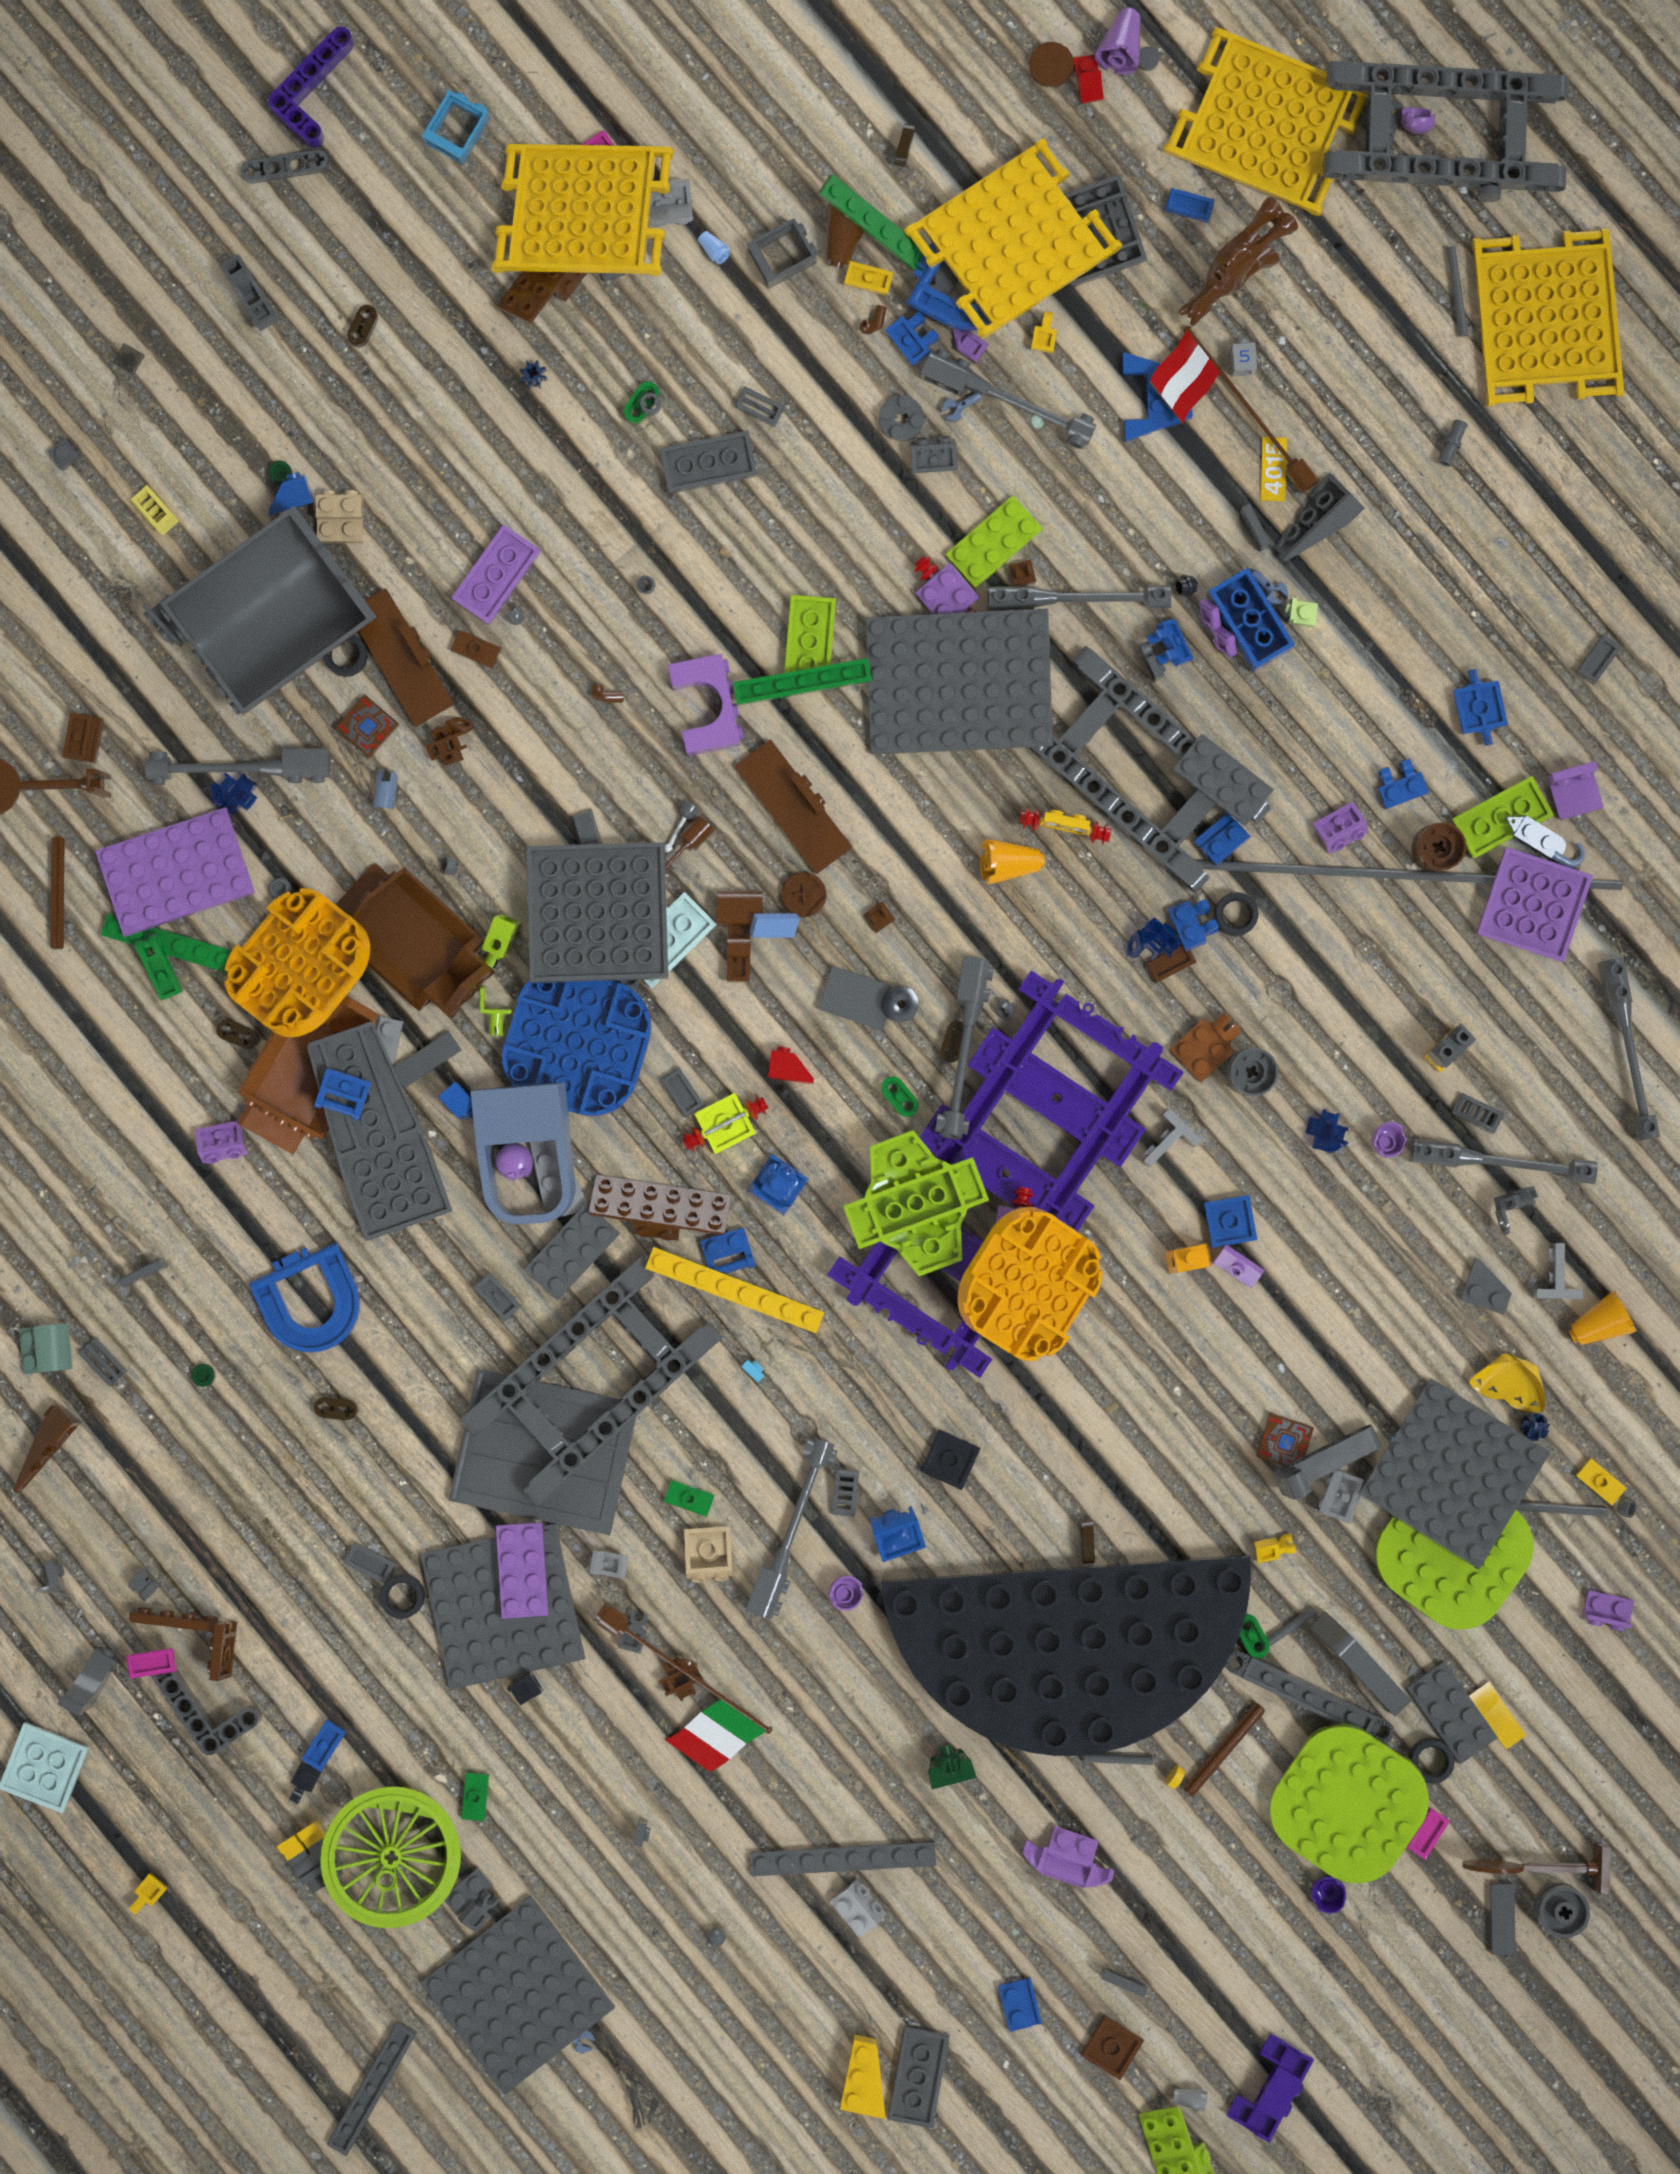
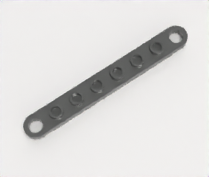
M1233 1650L1225 1665L1229 1672L1335 1723L1359 1726L1367 1730L1369 1734L1382 1743L1389 1742L1394 1736V1728L1389 1721L1270 1664L1253 1658L1240 1650ZM1233 1656H1240L1243 1663L1240 1667L1233 1668L1230 1666L1229 1662ZM1387 1726L1388 1734L1385 1737H1378L1376 1735L1377 1727Z

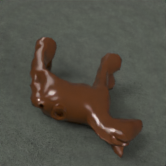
M1267 197L1252 222L1218 251L1208 271L1206 283L1197 294L1190 298L1188 303L1180 308L1178 313L1180 315L1188 314V318H1191L1190 324L1194 326L1211 311L1212 305L1219 298L1237 292L1249 277L1259 270L1271 268L1278 264L1280 259L1278 254L1268 245L1282 236L1290 235L1297 231L1298 224L1296 219L1289 213L1284 212L1277 200ZM1267 223H1273L1274 226L1263 237L1257 233Z

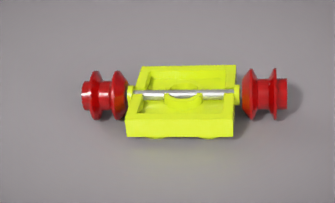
M733 1093L695 1113V1116L702 1131L700 1133L699 1129L693 1127V1133L688 1135L683 1132L685 1137L681 1139L686 1149H692L695 1152V1147L698 1145L704 1148V1137L708 1139L716 1155L755 1135L756 1132L748 1117L750 1114L752 1118L758 1120V1114L764 1113L767 1115L765 1110L769 1108L764 1098H758L756 1095V1100L753 1102L747 1099L746 1110V1108L743 1109L738 1097Z

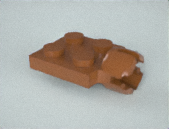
M1226 1013L1220 1014L1211 1023L1203 1018L1170 1049L1201 1083L1235 1052L1230 1044L1240 1034L1241 1029L1236 1022L1226 1031L1223 1029L1232 1020Z

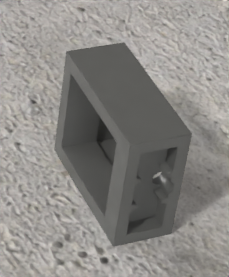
M795 218L747 243V250L769 289L816 264L817 249L812 242L808 243L805 237L807 232L803 224H798ZM793 232L807 258L774 275L761 249Z

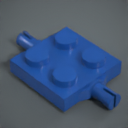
M1477 669L1467 671L1470 684L1464 688L1453 690V696L1462 735L1482 733L1484 746H1490L1494 744L1491 731L1495 728L1507 726L1508 721L1499 681L1479 682Z

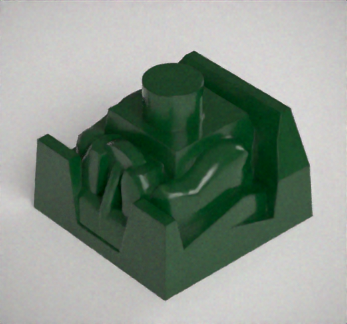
M951 1744L938 1747L939 1755L931 1757L928 1774L932 1790L977 1778L971 1758L962 1749L953 1751Z

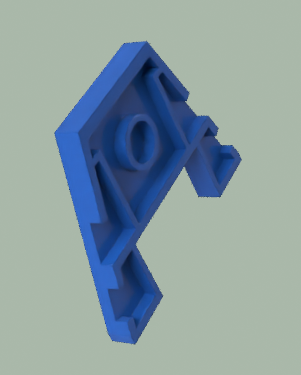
M1128 353L1122 354L1123 375H1146L1148 419L1125 420V442L1181 423L1149 383L1152 375L1161 363ZM1192 409L1186 416L1185 421L1192 419Z

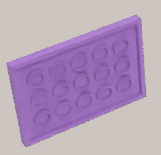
M226 807L95 851L124 937L255 894Z

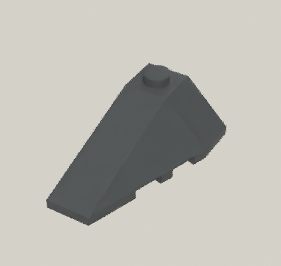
M1330 472L1313 488L1309 494L1311 499L1305 507L1301 506L1297 512L1299 517L1294 524L1288 526L1274 547L1287 561L1347 526L1365 509Z

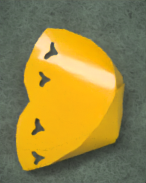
M1503 1353L1475 1374L1469 1381L1470 1385L1485 1397L1504 1399L1511 1407L1520 1411L1532 1413L1544 1411L1546 1401L1539 1368L1527 1360ZM1481 1378V1385L1475 1379ZM1494 1386L1497 1392H1494L1493 1390H1488V1388ZM1521 1397L1522 1403L1519 1400H1514V1398ZM1534 1401H1536V1403H1537L1539 1406H1538V1407H1537L1536 1405L1530 1406V1403H1533Z

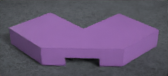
M953 328L957 352L976 364L989 344L971 331Z
M1206 598L1199 601L1201 621L1205 628L1209 627L1215 637L1212 641L1216 648L1229 657L1236 655L1235 636L1221 626L1219 607Z

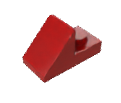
M1095 54L1073 58L1081 104L1104 100L1101 70H1098Z

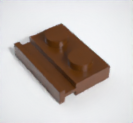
M70 713L62 757L64 759L96 764L104 719Z

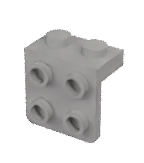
M689 178L668 180L670 192L667 194L652 192L649 225L654 227H662L670 223L685 225L693 220Z

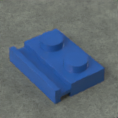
M1227 813L1196 838L1194 844L1201 849L1203 854L1216 867L1248 841L1251 836L1237 820H1234Z
M1031 1977L998 1985L1009 2032L1042 2024Z

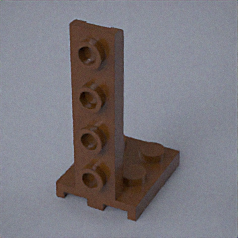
M138 1608V1611L129 1613V1620L133 1623L214 1632V1637L210 1641L212 1658L207 1665V1673L210 1674L209 1680L221 1681L232 1677L238 1622L218 1621L217 1616H204V1619L196 1618V1614L182 1613V1616H174L173 1611L160 1610V1614L151 1613L152 1609Z

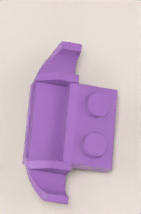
M1054 1826L1048 1847L1040 1848L1026 1840L1023 1854L1039 1874L1080 1888L1097 1887L1112 1881L1114 1874L1113 1869L1096 1867L1097 1864L1093 1863L1098 1840Z

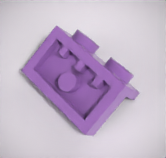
M1353 801L1313 823L1314 829L1325 843L1329 854L1342 850L1345 845L1363 838L1368 833L1367 821Z
M238 1121L195 1129L197 1152L204 1164H213L219 1160L229 1158L237 1159L248 1154L244 1144L242 1126L237 1124Z
M1587 1590L1582 1617L1588 1619V1624L1602 1626L1603 1622L1611 1624L1610 1628L1614 1630L1624 1631L1625 1627L1631 1629L1630 1619L1634 1600Z

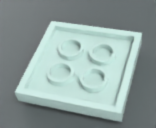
M25 1722L0 1782V1790L63 1814L90 1747Z

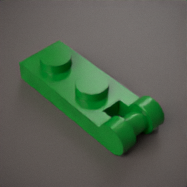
M155 933L150 935L147 940L141 939L136 941L135 948L160 1000H165L183 992L184 990L162 947L159 935ZM152 947L154 954L150 955L148 949Z

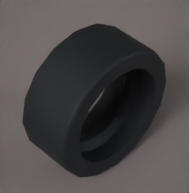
M355 634L346 640L353 643L358 649L359 655L354 665L346 668L339 667L332 659V651L323 657L327 667L338 676H354L361 672L366 665L368 658L367 649L362 640Z
M1240 892L1229 893L1224 896L1216 905L1214 918L1219 929L1226 935L1234 937L1245 935L1251 931L1256 925L1259 916L1258 906L1253 898ZM1239 901L1248 907L1250 917L1244 926L1235 928L1225 922L1223 911L1228 903Z
M400 1574L393 1576L385 1582L381 1588L379 1598L382 1608L388 1615L393 1618L405 1619L410 1618L421 1609L424 1604L425 1592L418 1579L412 1575ZM407 1583L413 1587L416 1599L412 1607L406 1610H399L392 1606L389 1601V1592L394 1585Z
M1434 1738L1421 1739L1415 1743L1410 1750L1408 1758L1420 1770L1425 1782L1430 1784L1441 1783L1449 1778L1455 1764L1454 1755L1449 1746ZM1426 1748H1438L1444 1754V1767L1437 1774H1426L1419 1767L1418 1757Z

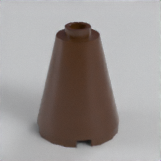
M829 203L827 207L826 259L830 260L831 266L843 268L844 264H849L864 231Z

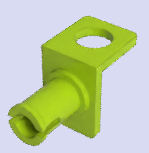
M482 985L480 987V1013H487L489 1015V1035L495 1036L497 1027V1036L504 1035L503 1015L511 1014L513 1008H486V985Z

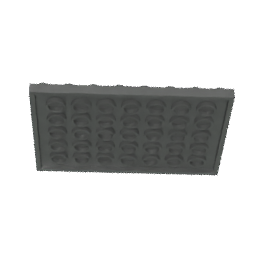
M1048 608L866 618L867 653L872 682H869L871 755L1053 747Z

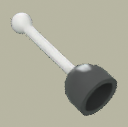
M683 801L680 807L682 819L669 843L664 846L666 853L672 852V845L686 819L694 818L700 810L699 808Z

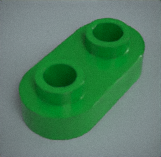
M642 383L625 405L624 416L629 423L640 424L648 416L642 411L640 405L641 398L646 392H652L660 398L659 388L655 383ZM651 399L650 402L649 400L645 402L647 409L655 406L654 399ZM633 410L640 412L636 417L631 415Z
M895 1076L886 1078L881 1085L882 1094L902 1117L913 1116L918 1110L917 1099L901 1079ZM895 1084L897 1086L896 1092H890L888 1086ZM904 1102L911 1104L910 1110L903 1109L902 1105Z
M1246 1614L1243 1626L1245 1623H1250L1252 1628L1246 1631L1242 1627L1239 1636L1248 1653L1253 1658H1264L1270 1651V1643L1257 1619L1253 1615ZM1257 1643L1263 1645V1649L1261 1651H1256L1254 1649V1646Z

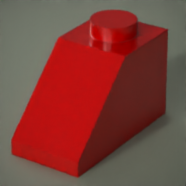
M777 1046V1050H772L768 1078L814 1085V1078L797 1055L790 1052L791 1048Z

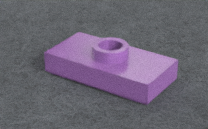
M1225 1245L1213 1262L1250 1288L1254 1286L1264 1272V1269L1228 1245Z

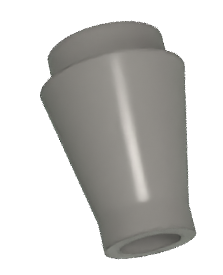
M1202 2088L1175 2089L1173 2103L1198 2112L1199 2110H1205L1208 2091H1202Z

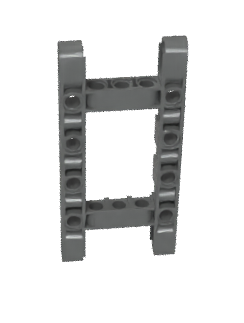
M1331 61L1326 64V86L1332 87L1334 90L1367 92L1365 152L1336 150V152L1325 153L1323 158L1324 177L1473 188L1496 185L1500 189L1545 192H1561L1566 189L1565 167L1559 166L1557 163L1526 162L1527 102L1555 104L1556 102L1567 100L1569 89L1568 76L1348 61ZM1376 75L1383 76L1385 81H1379ZM1421 78H1426L1429 84H1424ZM1466 81H1471L1474 87H1469ZM1510 83L1515 84L1518 90L1511 88ZM1391 94L1500 101L1498 162L1483 161L1484 159L1456 157V159H1445L1433 155H1394L1390 151V136L1393 130L1390 129L1391 113L1393 112ZM1375 163L1381 165V171L1375 169ZM1418 166L1424 167L1427 173L1420 172ZM1463 169H1468L1471 172V176L1465 175ZM1507 172L1514 173L1516 179L1510 178Z
M1084 646L1071 662L1078 669L1077 672L1101 692L1100 695L1059 740L1053 736V747H1032L1028 749L1188 889L1197 893L1210 877L1203 871L1204 867L1179 846L1216 804L1197 790L1169 823L1160 830L1077 757L1079 751L1091 741L1095 733L1101 727H1104L1111 715L1119 709H1124L1135 719L1136 724L1152 738L1158 739L1169 748V752L1179 761L1185 755L1182 752V747L1186 745L1191 747L1196 740L1092 649ZM1121 686L1125 689V694L1118 696L1113 692V688ZM1149 716H1156L1159 719V724L1155 726L1150 725L1147 718ZM1061 753L1064 755L1065 761L1063 763H1056L1053 760V755ZM1095 783L1099 786V791L1097 793H1090L1087 790V785ZM1265 801L1250 820L1258 824L1271 810V806ZM1130 813L1134 820L1131 823H1125L1122 821L1121 815ZM1156 844H1166L1168 851L1166 853H1159L1156 850Z
M647 1252L460 1419V1422L474 1436L480 1430L484 1431L509 1408L550 1453L554 1460L529 1482L530 1485L523 1490L536 1506L544 1501L723 1338L719 1331L709 1322L703 1328L699 1327L680 1346L674 1349L629 1300L654 1277L653 1274L655 1272L645 1269L650 1256ZM616 1292L619 1295V1301L613 1305L607 1303L606 1296L608 1293ZM612 1315L657 1366L611 1409L593 1423L578 1439L571 1442L528 1395L527 1391ZM575 1323H582L585 1330L582 1335L577 1336L572 1333V1326ZM545 1353L549 1355L550 1363L542 1367L538 1364L537 1360L539 1355ZM677 1360L680 1362L681 1368L677 1373H671L668 1370L667 1365L669 1361ZM511 1384L515 1387L516 1393L513 1397L507 1398L503 1394V1389ZM637 1391H643L646 1394V1401L642 1404H637L633 1400V1396ZM603 1422H609L612 1426V1431L608 1435H602L599 1431V1426ZM569 1453H574L578 1458L576 1465L572 1467L565 1463V1456Z

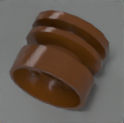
M1447 822L1434 823L1420 829L1414 836L1411 845L1412 855L1416 863L1423 869L1431 872L1449 870L1457 866L1464 858L1467 849L1466 839L1462 831L1455 825ZM1439 843L1438 848L1441 851L1434 852L1435 848L1432 845Z

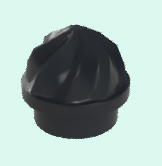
M1182 575L1179 579H1176L1175 589L1180 597H1191L1193 593L1197 592L1198 582L1193 576Z

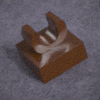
M1031 560L1009 565L1013 586H1026L1036 583Z
M883 901L864 913L865 918L876 933L895 921V918Z

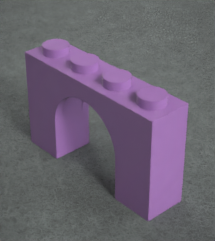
M722 654L669 664L673 690L694 686H707L715 690L722 700L721 713L713 723L704 727L682 731L687 756L741 746L740 739H744L742 726H737L735 717H739L737 703L732 704L730 696L735 694L732 681L727 682L726 673L730 672L728 660H723Z

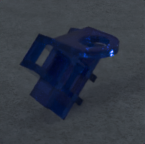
M225 773V779L220 785L217 782H211L214 804L226 807L231 815H235L241 806L248 811L258 799L252 793L256 789L257 783L251 781L245 773L237 781Z
M1155 917L1148 921L1147 925L1142 929L1137 930L1129 939L1127 952L1130 958L1138 957L1147 948L1153 954L1152 960L1161 951L1170 958L1182 943L1176 937L1178 933L1166 922L1162 924ZM1154 940L1160 946V948L1154 945L1152 941ZM1134 941H1135V943H1136V949H1135V952L1133 953V951H1132V946H1133V943H1134Z
M1323 1109L1319 1119L1309 1117L1305 1134L1314 1136L1311 1146L1313 1149L1325 1151L1328 1155L1349 1144L1348 1141L1343 1140L1345 1132L1349 1128L1337 1125L1339 1113L1333 1114Z

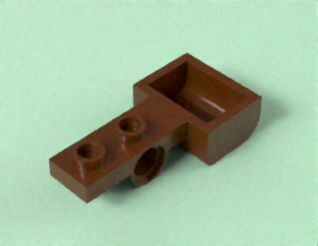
M717 891L716 924L717 926H728L727 983H750L751 934L749 932L754 914H763V891Z

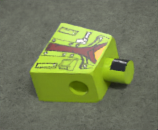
M503 914L494 916L482 950L487 952L484 962L488 966L496 968L499 959L509 955L522 922ZM496 940L501 942L500 948L497 947Z

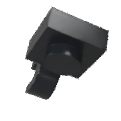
M301 1761L290 1782L296 1785V1788L289 1802L297 1805L305 1790L312 1793L322 1772Z

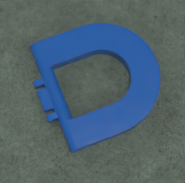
M930 243L929 248L934 254H937L938 250L933 243ZM923 255L918 268L924 271L915 269L913 275L920 279L906 303L910 307L951 328L964 331L977 330L964 310L959 309L956 304L957 300L929 286L942 262L930 268L926 263L927 259ZM971 304L986 326L990 325V322L977 304Z
M337 1242L312 1254H309L307 1248L301 1249L303 1258H301L298 1251L281 1259L283 1267H281L279 1261L273 1262L275 1271L249 1283L270 1331L281 1343L289 1348L302 1352L328 1350L344 1341L358 1321L361 1303L359 1290ZM319 1263L333 1293L335 1308L331 1318L324 1325L316 1328H307L298 1324L291 1316L277 1282Z

